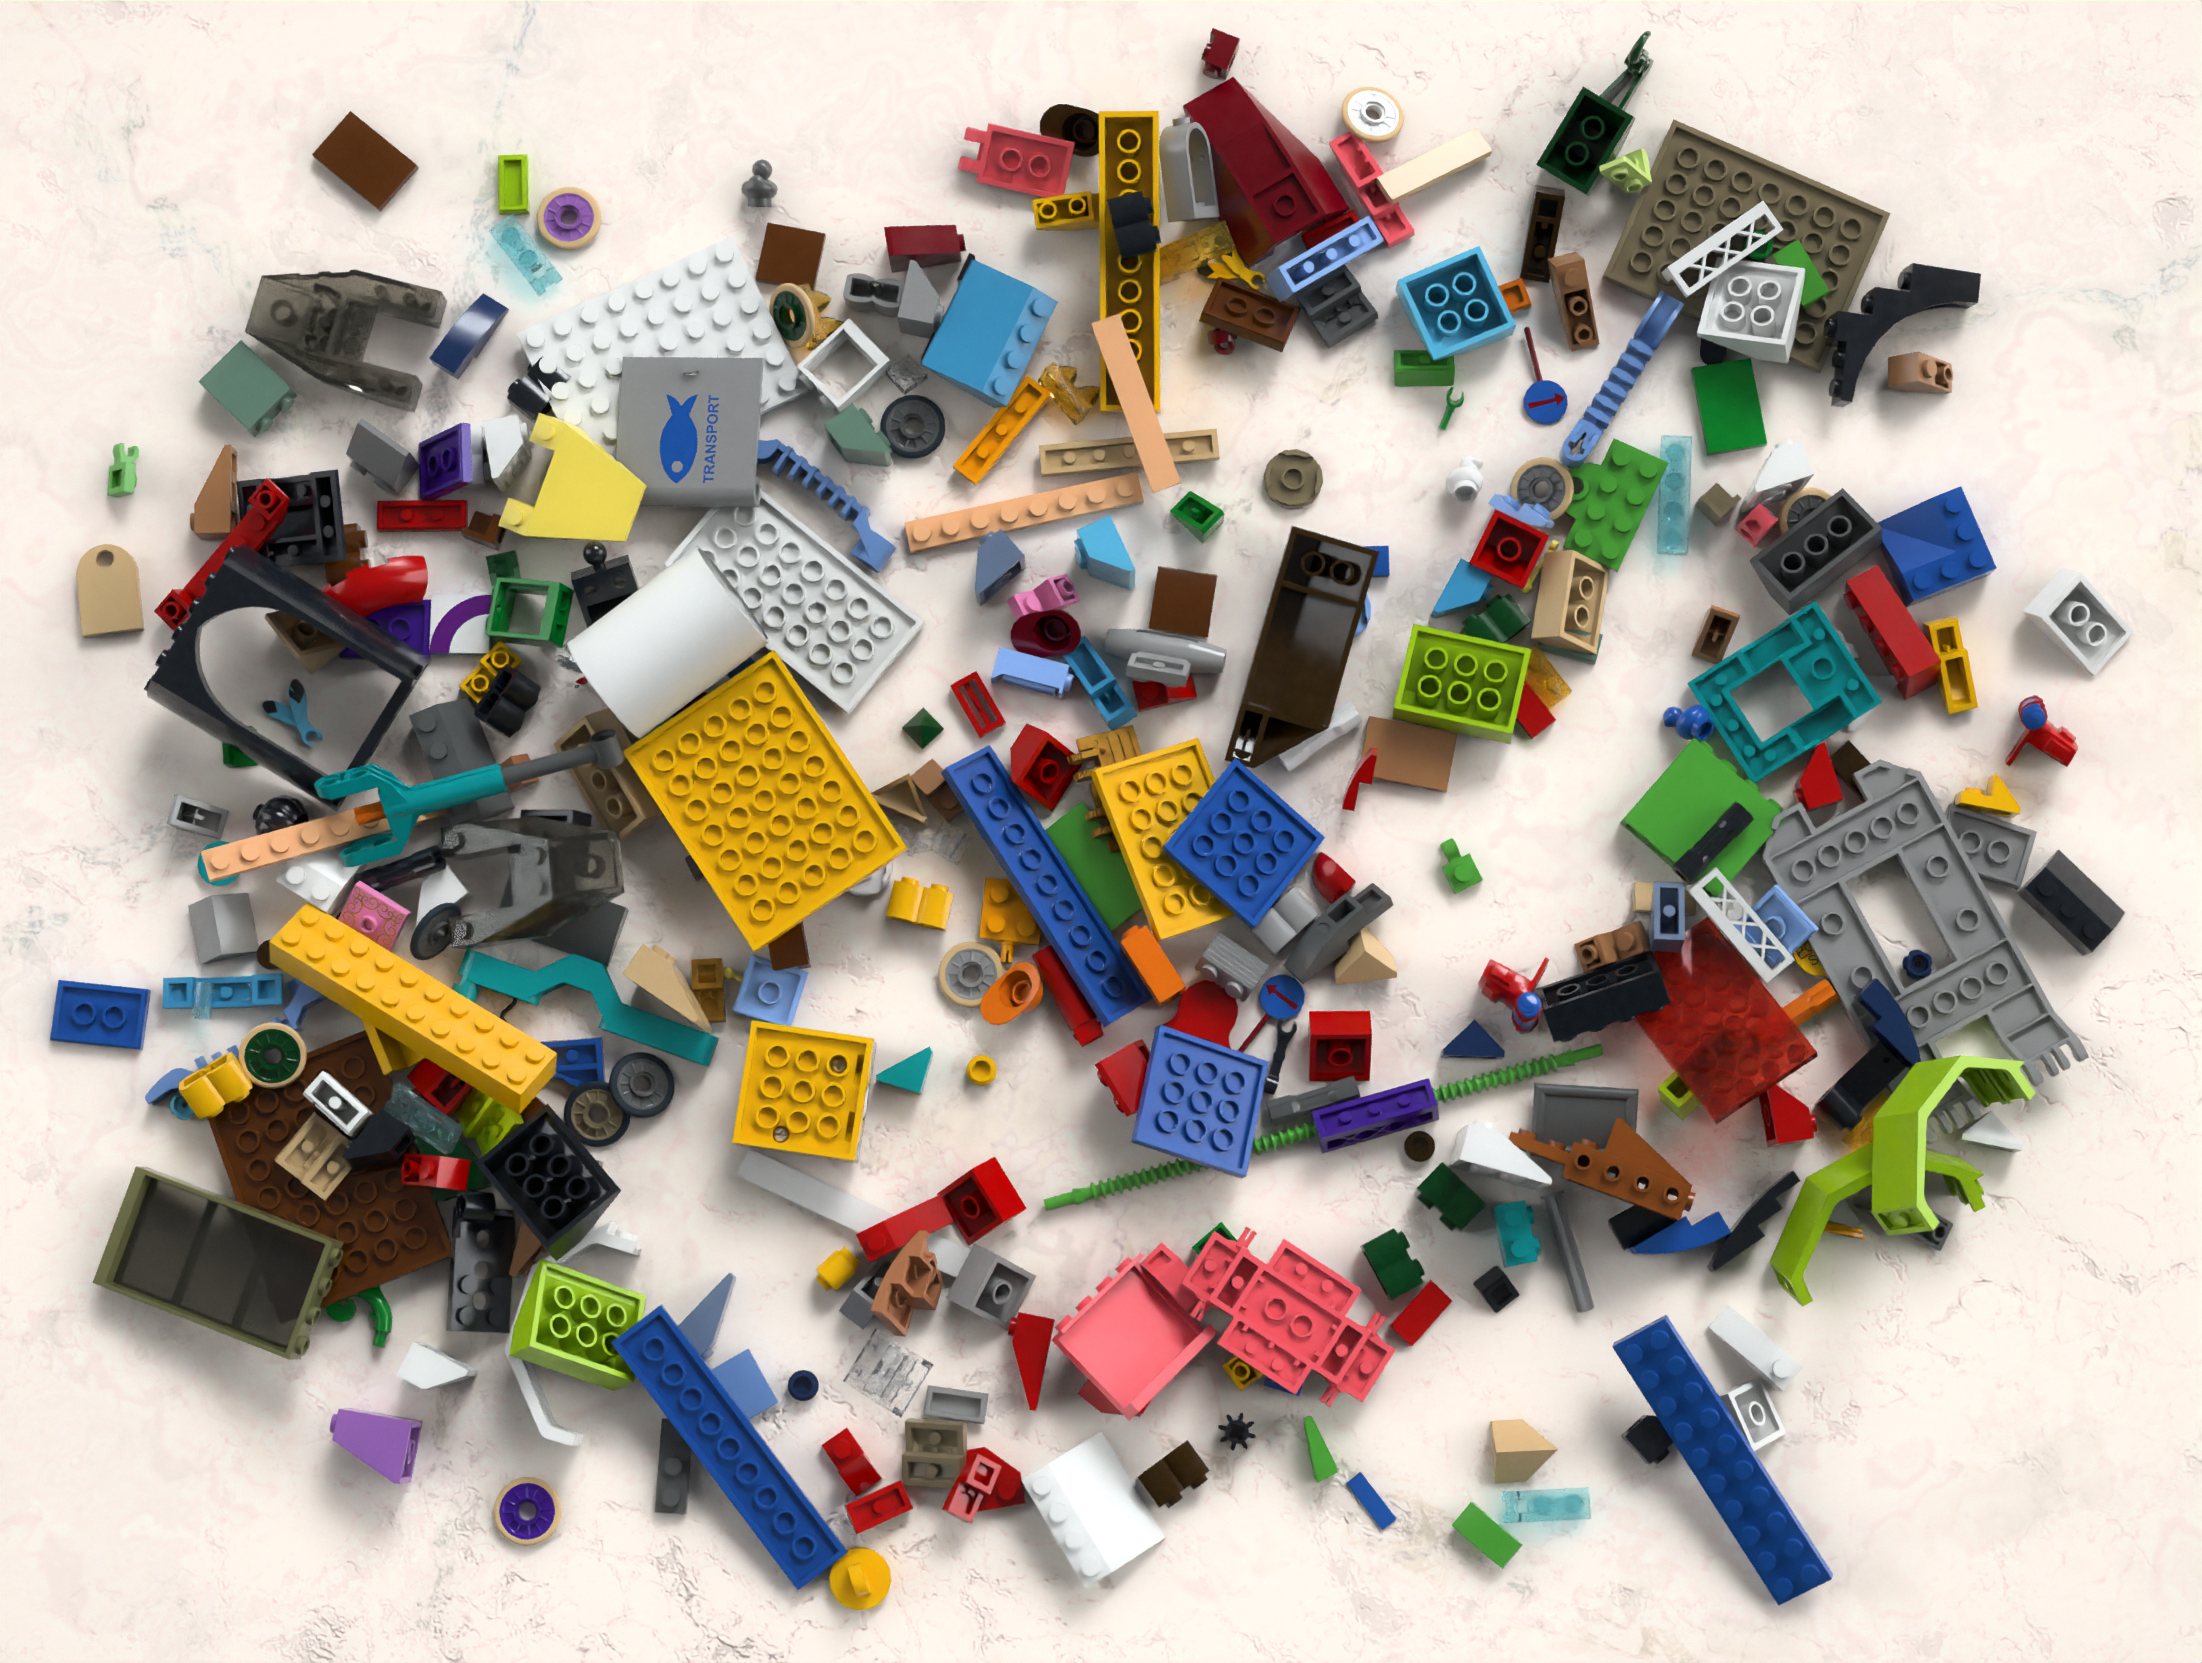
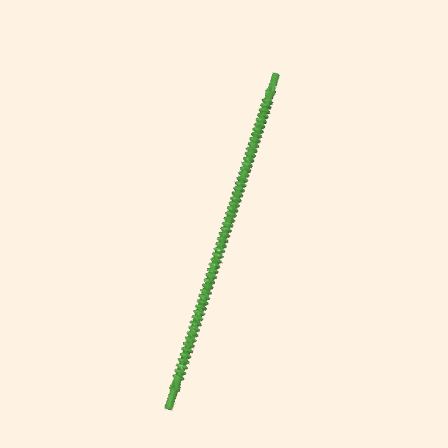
M1596 1044L1575 1051L1567 1050L1557 1056L1549 1054L1547 1059L1541 1056L1540 1061L1532 1059V1063L1529 1064L1527 1061H1524L1522 1066L1516 1063L1514 1068L1507 1066L1505 1071L1499 1068L1497 1073L1491 1070L1489 1075L1481 1073L1480 1078L1473 1075L1472 1080L1464 1078V1082L1460 1083L1459 1080H1456L1454 1085L1448 1082L1447 1087L1439 1085V1089L1435 1090L1433 1087L1432 1089L1437 1103L1440 1100L1446 1103L1448 1098L1454 1101L1456 1096L1463 1098L1465 1093L1472 1096L1473 1091L1479 1094L1481 1089L1484 1088L1486 1091H1489L1490 1086L1497 1089L1498 1084L1506 1086L1508 1081L1514 1084L1516 1079L1522 1082L1523 1077L1531 1079L1533 1074L1539 1077L1541 1072L1547 1075L1549 1070L1556 1072L1559 1067L1575 1066L1577 1062L1602 1056L1603 1049L1601 1044ZM1314 1121L1311 1122V1125L1303 1123L1301 1128L1295 1125L1294 1130H1290L1287 1127L1286 1132L1283 1133L1281 1130H1278L1276 1135H1273L1272 1132L1269 1133L1268 1137L1261 1135L1259 1140H1256L1254 1137L1251 1154L1256 1153V1155H1260V1151L1263 1150L1265 1153H1268L1270 1148L1276 1151L1277 1146L1285 1148L1287 1143L1293 1146L1295 1141L1301 1144L1302 1139L1310 1141L1312 1136L1319 1139ZM1177 1158L1175 1163L1172 1164L1170 1161H1167L1166 1166L1159 1163L1158 1168L1150 1166L1148 1171L1142 1168L1140 1173L1134 1170L1133 1175L1125 1173L1123 1178L1117 1175L1115 1180L1107 1178L1105 1183L1099 1180L1098 1185H1094L1091 1182L1090 1187L1074 1188L1072 1192L1043 1199L1046 1211L1075 1203L1079 1205L1092 1198L1097 1201L1099 1196L1105 1199L1106 1195L1110 1193L1112 1196H1115L1116 1191H1119L1121 1194H1123L1124 1189L1132 1191L1134 1186L1140 1189L1141 1185L1145 1184L1148 1187L1149 1182L1153 1181L1154 1184H1157L1159 1179L1165 1182L1167 1177L1174 1179L1177 1174L1183 1177L1184 1172H1188L1191 1175L1192 1170L1200 1172V1168L1204 1166L1186 1160L1179 1161Z

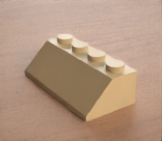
M610 708L585 715L558 739L554 746L559 753L591 744L590 737L593 734L606 729L616 731L622 752L632 744L615 714ZM625 755L624 762L609 769L599 768L597 761L568 769L612 847L651 826L664 815Z

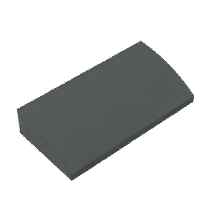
M512 869L500 903L494 928L569 954L574 953L609 967L629 910L621 905Z

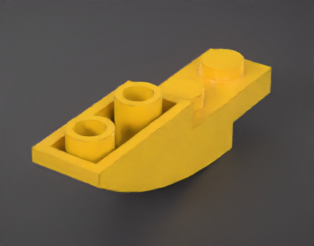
M1090 191L1032 200L1036 230L1066 231L1099 228V193L1091 194Z

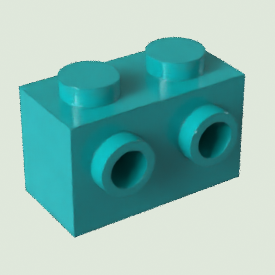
M1525 1200L1492 1207L1491 1210L1504 1268L1538 1261L1537 1255L1541 1254L1538 1237H1533L1530 1225L1535 1223L1531 1206H1526Z

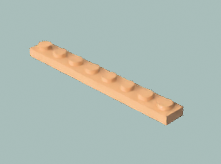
M1134 472L904 523L911 553L980 539L990 531L996 533L999 529H1002L1004 533L1141 504L1144 503L1138 473Z
M354 809L207 849L201 851L209 881L214 882L347 845L356 840L389 832L391 829L387 818L359 826L355 819ZM442 809L420 815L415 825L447 817V810Z

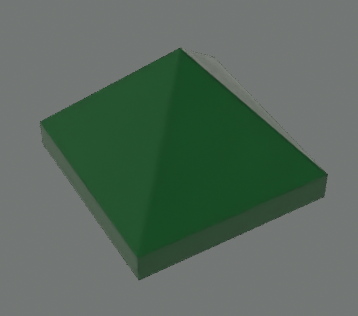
M924 707L902 727L922 750L944 730Z

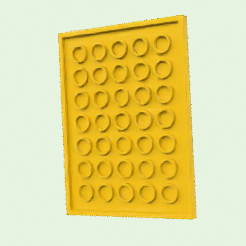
M775 650L623 751L754 952H758L909 850Z

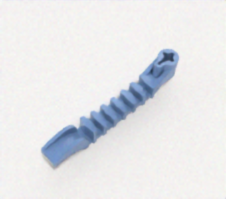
M778 439L769 441L759 440L757 464L768 465L781 454L771 469L773 474L779 477L787 464L791 462L794 466L786 476L788 479L795 482L803 472L807 475L801 483L804 488L809 490L814 482L819 485L814 493L817 498L822 500L827 492L832 495L826 504L829 508L835 510L840 502L845 505L839 513V517L845 521L849 517L852 518L854 522L851 527L860 537L850 554L869 569L880 573L896 550V547L870 529L868 521L870 516L869 508L861 506L854 496L850 497L847 495L843 487L840 485L837 487L833 484L834 482L827 475L826 477L823 476L816 466L812 467L808 464L806 458L798 456L789 445L786 447Z
M294 978L287 983L293 999L289 1006L283 1009L286 1019L280 1021L279 1017L270 1020V1023L287 1025L299 1033L303 1031L301 1025L308 1009L328 998ZM233 1045L227 1051L228 1053L232 1052L238 1060L239 1050L236 1045ZM268 1048L266 1051H271L275 1048ZM221 1052L211 1055L213 1061L222 1056ZM204 1056L194 1060L199 1070L208 1065ZM183 1068L171 1070L149 1090L145 1096L147 1103H152L155 1106L179 1091V1082L194 1072Z

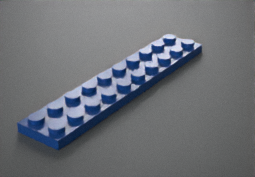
M988 745L946 767L941 772L942 776L1103 1027L1105 1028L1151 1000L1153 997L1025 798L1012 782V778L992 747Z
M662 1304L611 1342L797 1590L801 1589L848 1553L846 1547Z
M1667 1314L1614 1342L1612 1346L1778 1606L1831 1580L1833 1573Z

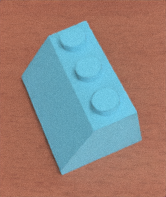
M1106 516L1078 529L1077 540L1074 541L1076 546L1074 547L1076 552L1074 555L1081 570L1087 569L1091 577L1128 590L1135 588V567L1111 516Z

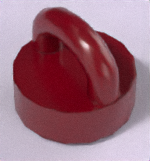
M1218 328L1207 333L1208 342L1210 345H1214L1216 352L1221 355L1233 353L1235 350L1234 340L1238 338L1237 335ZM1227 342L1228 347L1223 348L1221 343Z

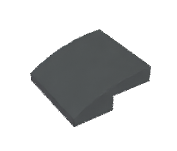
M1346 265L1341 266L1295 295L1302 310L1328 348H1331L1378 319V312L1363 294L1361 285Z

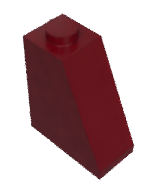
M956 225L884 227L892 273L907 271L910 260L916 261L920 268L962 262L960 252L966 251L964 235L957 234Z

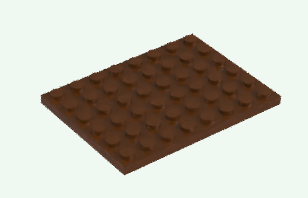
M366 1030L308 1052L303 1072L291 1084L281 1088L269 1089L252 1083V1089L249 1090L250 1094L245 1099L239 1102L231 1101L226 1103L218 1115L208 1118L237 1202L344 1242L341 1248L343 1251L342 1259L336 1268L334 1267L330 1278L332 1286L327 1296L323 1297L320 1309L451 1257V1239L438 1204L434 1202L431 1188L400 1184L404 1155L419 1154L415 1141L397 1163L355 1171L351 1169L326 1200L315 1194L274 1160L313 1112L321 1116L350 1141L360 1135L359 1133L354 1138L347 1135L303 1095L304 1091L323 1071L336 1079L375 1115L382 1108L409 1127L390 1074H383ZM242 1213L257 1256L269 1223ZM279 1227L262 1272L280 1323L285 1324L299 1317L325 1244ZM258 1257V1261H259L260 1267L262 1268L261 1260H260V1258Z

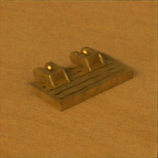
M1131 725L1076 739L1078 751L1081 753L1068 757L1070 765H1078L1094 760L1096 768L1082 770L1073 775L1074 781L1079 783L1092 780L1090 773L1096 769L1141 756L1142 752L1134 726ZM1094 782L1090 783L1089 787L1097 810L1086 813V820L1094 822L1108 818L1104 808H1102L1103 805ZM1111 825L1099 827L1090 832L1093 840L1114 835ZM1116 838L1106 841L1110 853L1121 851Z

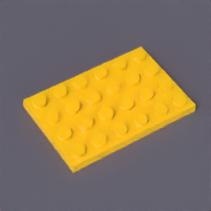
M1199 738L1102 767L1090 773L1157 942L1236 916L1161 850V847L1215 782Z

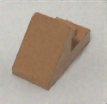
M931 759L911 775L915 786L944 820L949 823L963 812L964 808L942 776L941 772L943 769Z

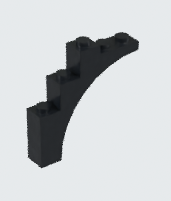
M1912 263L1899 274L1897 286L1901 290L1875 287L1863 296L1860 309L1864 315L1837 311L1829 316V319L1825 321L1823 334L1827 337L1826 346L1837 347L1832 356V367H1835L1834 379L1831 380L1829 385V396L1832 397L1831 406L1844 407L1853 402L1857 378L1866 357L1877 341L1894 324L1908 316L1926 310L1939 308L1968 309L1977 304L1981 274Z

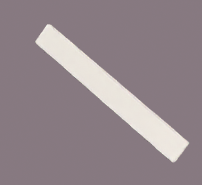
M749 1148L736 1175L858 1233L895 1216ZM934 1233L930 1234L926 1244L929 1252L935 1253L938 1269L957 1278L970 1250Z

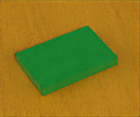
M1751 358L1693 367L1691 374L1707 456L1766 446L1767 439Z

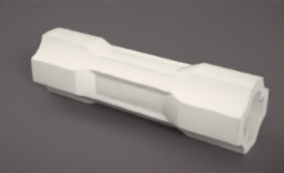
M1348 700L1333 710L1328 729L1277 755L1276 758L1287 772H1290L1337 737L1346 734L1361 724L1363 720L1353 704Z

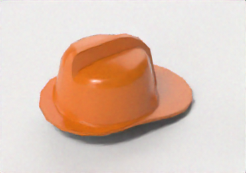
M1019 962L1010 967L983 995L980 1010L983 1018L990 1024L1002 1025L1010 1022L1020 1013H1027L1038 1007L1042 1000L1044 984L1040 980L1037 968L1029 962Z

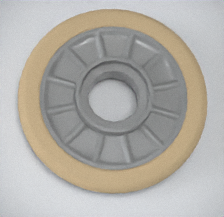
M963 942L952 947L942 958L938 969V980L943 993L949 1000L959 1006L968 1008L980 1007L985 992L1005 974L999 955L991 947L980 942ZM969 966H974L980 971V977L974 983H968L963 979V971Z

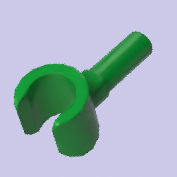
M1453 387L1446 394V411L1439 425V428L1446 430L1455 408L1460 407L1464 401V392H1462L1461 398L1457 401L1450 398Z

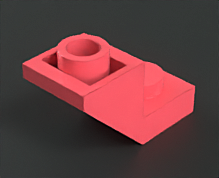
M1161 1242L1140 1265L1164 1287L1168 1294L1183 1309L1191 1314L1199 1299L1193 1291L1180 1284L1189 1268Z

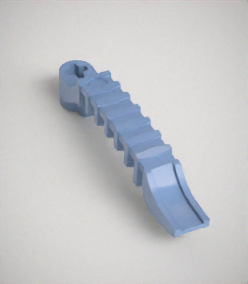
M1661 290L1638 326L1634 338L1628 342L1625 353L1620 355L1618 364L1612 368L1609 378L1603 382L1600 392L1596 393L1591 406H1588L1585 410L1584 417L1579 419L1564 441L1559 453L1560 461L1564 466L1574 469L1583 465L1592 449L1600 440L1604 429H1607L1612 416L1616 415L1621 402H1624L1628 391L1635 385L1637 377L1642 374L1647 361H1650L1654 350H1657L1683 308L1684 304ZM1580 440H1583L1579 452L1572 456L1570 451L1578 445Z

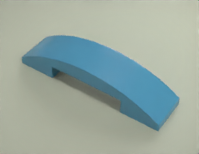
M283 974L214 978H163L164 1009H225L283 1005Z

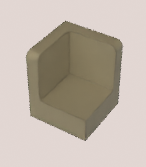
M1716 483L1698 499L1694 506L1716 526L1736 507L1741 497L1738 494L1734 498L1731 497Z

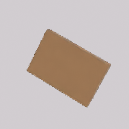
M1369 716L1361 758L1371 747L1377 748L1373 779L1446 793L1458 733Z

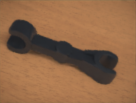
M1281 1018L1277 1024V1046L1264 1086V1092L1272 1095L1275 1094L1278 1086L1279 1073L1282 1062L1285 1059L1287 1045L1297 1030V1023L1294 1021L1292 1031L1284 1032L1281 1028L1284 1018Z

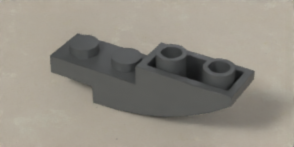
M1371 883L1354 897H1351L1346 892L1327 908L1301 937L1285 962V969L1302 984L1307 982L1350 949L1347 940L1394 905L1391 897L1374 883Z

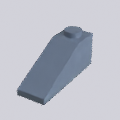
M730 1272L678 1325L705 1362L714 1353L711 1348L716 1344L737 1278Z

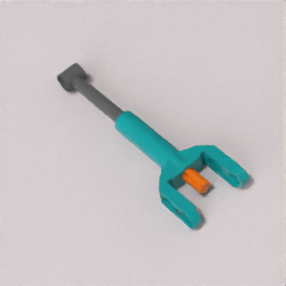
M606 729L593 734L590 737L591 744L504 768L499 763L414 786L402 783L392 772L373 763L324 776L318 779L314 786L318 797L330 800L378 787L380 801L354 808L355 819L360 826L387 818L391 831L353 841L349 846L341 850L339 854L345 867H355L399 855L410 838V832L420 815L507 792L508 785L596 761L601 769L613 768L624 762L625 758L616 731Z

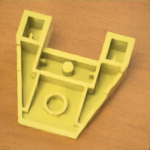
M539 413L529 441L553 450L552 460L536 504L532 505L525 501L508 497L498 526L536 539L626 542L647 485L623 464L609 455L600 444L593 441L580 427Z

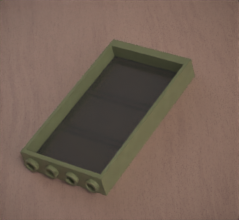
M136 1166L92 1283L286 1359H301V1356L305 1355L310 1346V1338L308 1337L311 1329L320 1319V1305L323 1297L327 1296L331 1289L332 1280L330 1278L334 1267L336 1268L342 1259L343 1251L341 1248L344 1242L149 1167Z

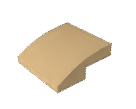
M313 1112L274 1160L315 1194L326 1200L351 1170L342 1157L350 1140L321 1116Z

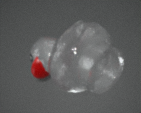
M570 637L566 639L563 648L556 649L554 661L563 669L568 670L565 674L564 682L568 688L576 690L587 684L588 680L570 653L567 644L575 638Z

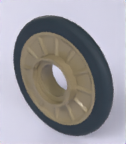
M591 1081L584 1083L574 1089L565 1103V1124L582 1140L581 1143L587 1146L604 1147L615 1143L625 1134L630 1123L631 1115L623 1112L615 1104L610 1094L609 1083ZM594 1106L602 1107L606 1113L605 1119L601 1122L593 1121L589 1116L590 1108Z

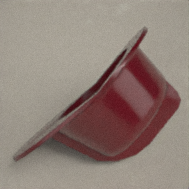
M1051 609L1023 615L1014 622L1011 629V642L1018 652L1040 658L1071 653L1078 647L1081 640V629L1077 620L1062 609Z

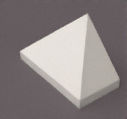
M1991 1111L1957 1134L1955 1139L1957 1142L2014 1153L2023 1151V1144Z

